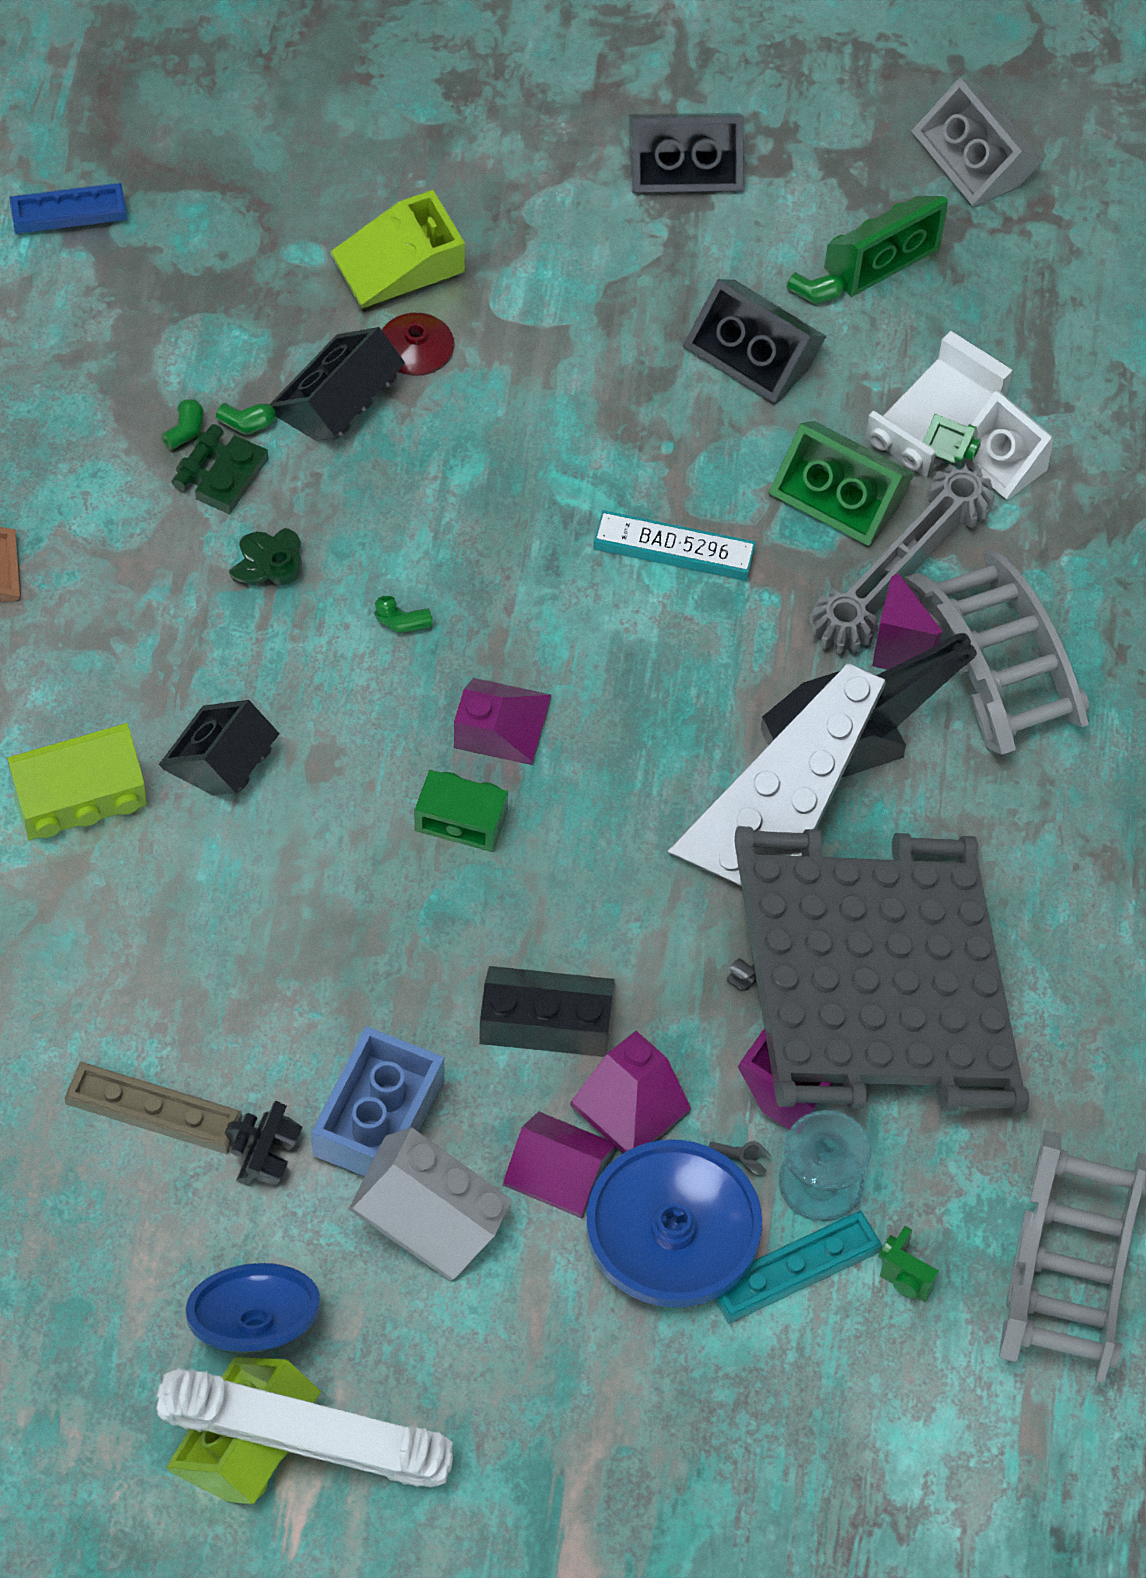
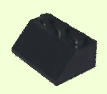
M629 114V153L633 193L744 191L742 114Z
M717 279L683 346L773 403H778L809 370L827 336L735 279Z
M380 327L337 334L270 405L274 408L277 418L311 439L331 438L334 440L349 430V422L356 415L363 413L373 404L374 400L372 398L379 390L385 389L396 380L397 375L395 373L405 364V361Z
M489 966L484 984L479 1044L605 1057L614 979Z

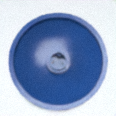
M672 1139L658 1140L626 1151L604 1169L589 1197L586 1233L589 1248L598 1267L620 1290L638 1300L653 1305L689 1307L711 1301L723 1295L746 1275L753 1264L760 1244L762 1212L758 1196L749 1178L728 1157L715 1149L696 1142Z

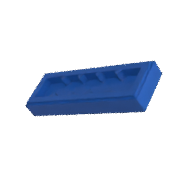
M122 183L10 196L15 234L127 220Z

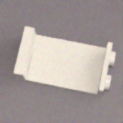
M950 331L941 341L939 358L883 416L874 410L869 414L865 438L875 448L886 451L901 461L907 469L916 471L925 478H928L943 462L935 458L936 451L922 442L934 414L968 427L995 390H999L1005 396L1008 394L1013 370Z

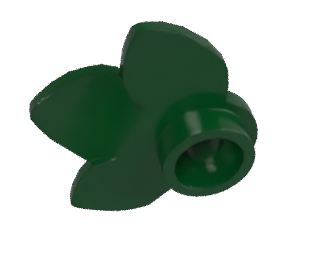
M287 528L277 532L274 537L259 531L246 534L239 542L242 555L245 558L229 570L232 578L247 584H257L267 579H270L277 585L290 584L299 577L301 572L302 560L298 553L301 546L298 534Z

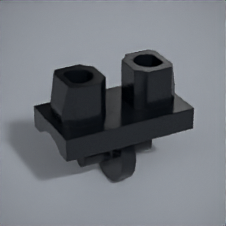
M275 1100L270 1111L264 1112L257 1128L254 1127L257 1117L251 1113H246L242 1122L231 1121L228 1123L225 1135L230 1141L234 1142L230 1152L235 1156L241 1157L245 1148H249L236 1181L248 1186L256 1179L275 1186L281 1180L288 1161L268 1151L272 1143L290 1151L302 1130L300 1124L284 1115L287 1105Z

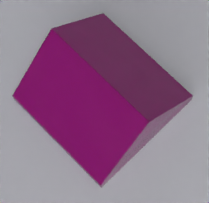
M898 573L891 576L872 667L886 670L941 643L943 633Z
M538 1111L521 1128L503 1180V1186L582 1219L588 1206L591 1191L601 1173L608 1166L617 1147L605 1138Z

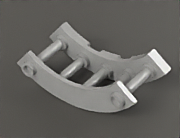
M987 549L983 551L986 563L985 568L937 583L935 580L931 581L919 572L906 576L904 579L905 583L947 638L959 633H966L969 636L970 644L976 649L977 655L958 672L960 675L968 673L976 693L972 694L970 699L978 718L985 747L1003 755L1016 750L1013 737L1016 736L1017 731L1062 715H1064L1065 720L1080 727L1089 725L1086 711L1089 710V701L1084 690L1078 687L1063 644L1033 589L1012 565L1008 557H1003L999 553ZM990 583L992 590L959 601L955 598H948V596ZM1009 601L1022 617L1021 619L977 633L975 630L970 631L962 616ZM1030 632L1033 634L1043 654L1042 657L998 672L994 669H989L982 654L983 648ZM1050 671L1059 700L1013 716L1006 713L999 694L1002 691V687Z
M1044 1130L1031 1182L1033 1189L1029 1202L1035 1203L1034 1212L1028 1210L1024 1212L1006 1305L1010 1306L1008 1321L1004 1320L999 1358L1017 1362L1020 1347L1029 1348V1345L1033 1344L1097 1360L1096 1382L1105 1383L1108 1368H1117L1121 1354L1122 1343L1115 1342L1117 1315L1140 1197H1146V1154L1138 1152L1133 1171L1068 1156V1151L1061 1150V1134ZM1064 1172L1129 1188L1122 1219L1056 1204V1199L1049 1198L1054 1175L1062 1177ZM1051 1221L1117 1236L1112 1267L1046 1251V1246L1039 1245L1043 1223L1050 1225ZM1044 1268L1108 1284L1104 1310L1039 1295L1037 1289L1031 1288L1034 1271L1041 1272V1269ZM1034 1312L1099 1327L1101 1328L1099 1342L1035 1327L1033 1321L1027 1320L1028 1315L1032 1316Z

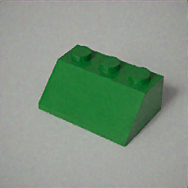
M916 196L905 203L901 202L894 205L888 212L875 219L866 220L855 230L845 235L836 236L827 244L824 269L830 275H838L843 278L845 292L850 297H853L936 252L941 246L948 200L944 196Z
M816 421L800 423L768 493L854 539L871 546L899 508L915 473Z

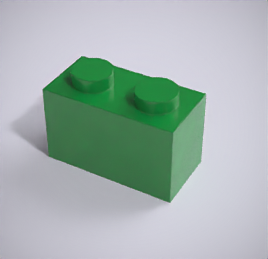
M429 769L414 809V831L493 852L508 812V791L489 782L478 783L463 779L452 772L441 773Z

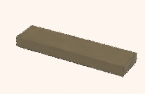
M81 1061L64 1097L66 1105L223 1154L228 1153L232 1141L225 1135L228 1123L231 1121L241 1122L242 1111Z

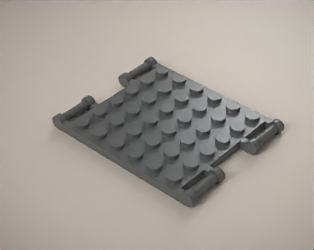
M738 826L736 828L735 850L775 1096L779 1107H793L795 1103L847 1104L848 1108L863 1109L867 1099L865 1084L936 1085L940 1107L944 1111H957L959 1107L1009 1108L1011 1112L1027 1111L1029 1093L1027 1088L1023 1087L977 860L978 842L975 836H961L959 840L911 838L909 833H895L892 839L894 860L822 857L821 833L816 829H805L803 833L753 831L752 827ZM753 847L802 849L803 856L754 854ZM911 854L958 856L959 863L912 861ZM794 1082L843 1083V1087L798 1086ZM958 1086L1004 1087L1005 1091L960 1090Z

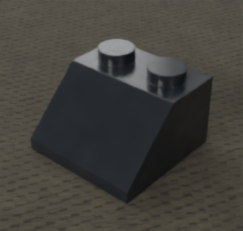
M250 700L203 705L159 765L168 773L212 796L236 794L248 784L250 780L249 775L255 766L266 759L271 753V745L280 733Z

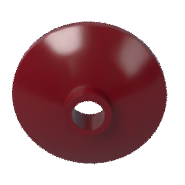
M417 312L406 313L393 318L382 328L383 333L405 361V364L397 371L401 374L410 376L431 374L444 367L452 357L454 351L453 334L449 327L435 316Z

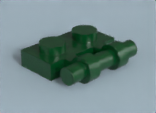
M212 424L206 432L200 433L194 441L195 448L189 457L182 458L177 465V474L171 482L178 490H185L190 482L197 485L198 487L195 490L196 500L230 515L267 462L268 449L236 435H233L227 445L221 444L218 441L223 436L224 431L220 426ZM207 457L215 460L209 471L201 468Z

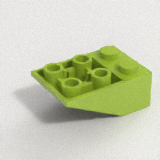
M434 190L397 202L331 250L332 258L361 309L465 272V242Z

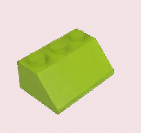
M128 723L7 757L14 801L28 841L36 838H49L56 835L59 831L76 826H90L100 819L117 814L127 815L141 807L147 806L145 784Z
M234 1356L222 1375L224 1381L313 1404L322 1392L287 1359ZM189 1429L166 1468L176 1476L226 1502L254 1505L256 1500L267 1489L268 1480L278 1463L289 1451L206 1430L199 1432Z

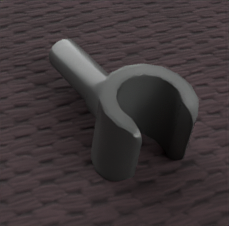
M741 958L735 960L729 968L732 973L727 976V980L741 990L749 989L756 980L754 964L750 966Z
M750 1141L743 1147H733L715 1142H710L708 1146L725 1156L741 1160L756 1175L764 1174L766 1169L755 1160L760 1156L771 1157V1154L756 1141Z

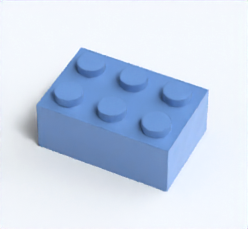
M365 1026L311 1132L312 1156L365 1176L385 1136L410 1127L418 1132L420 1131L444 1082L445 1057Z

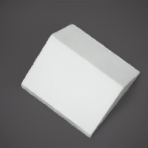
M995 390L971 424L977 427V438L982 441L974 461L967 460L966 464L973 471L981 468L982 478L991 479L992 488L1009 500L1047 471L1055 438L999 390Z

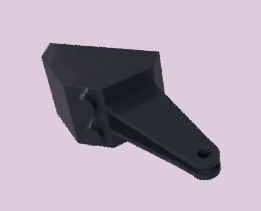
M966 633L953 635L937 646L876 675L885 679L886 685L841 778L904 758L906 744L897 727L960 669L976 657L977 651L970 644L971 640ZM840 671L803 682L762 716L760 730L768 746Z

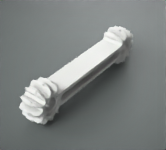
M176 1369L164 1374L162 1384H159L156 1397L158 1399L157 1415L163 1420L168 1421L171 1425H178L184 1427V1429H194L199 1432L206 1430L384 1475L391 1481L402 1482L403 1485L410 1484L416 1487L426 1486L432 1488L446 1483L448 1473L451 1472L453 1442L447 1437H443L440 1432H431L427 1428L421 1429L412 1425L410 1427H403L224 1381L221 1376L210 1375L207 1371L198 1372L193 1369L189 1371Z

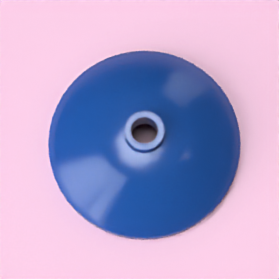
M272 1263L245 1264L222 1270L202 1281L192 1291L186 1303L187 1323L192 1333L198 1339L219 1350L242 1354L270 1351L291 1343L312 1326L320 1311L319 1291L312 1279L297 1269Z

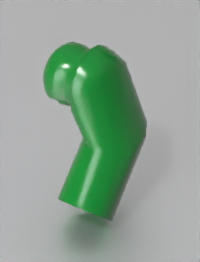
M795 272L790 277L786 288L811 303L821 304L839 297L845 289V282L843 278L833 274L811 281Z
M186 399L180 402L177 411H180L178 425L161 434V439L169 451L192 440L201 433L204 411L198 401Z
M223 403L218 408L215 418L230 428L249 435L270 426L275 420L276 412L270 404L266 403L256 404L241 411Z
M387 595L379 597L375 602L377 610L374 614L378 622L396 633H407L433 627L429 608L404 612L397 607L395 598Z

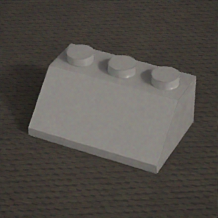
M961 77L912 130V133L971 205L975 207L1018 188L1044 161L982 86Z
M410 1127L384 1137L348 1210L451 1281L464 1270L495 1236L512 1199Z

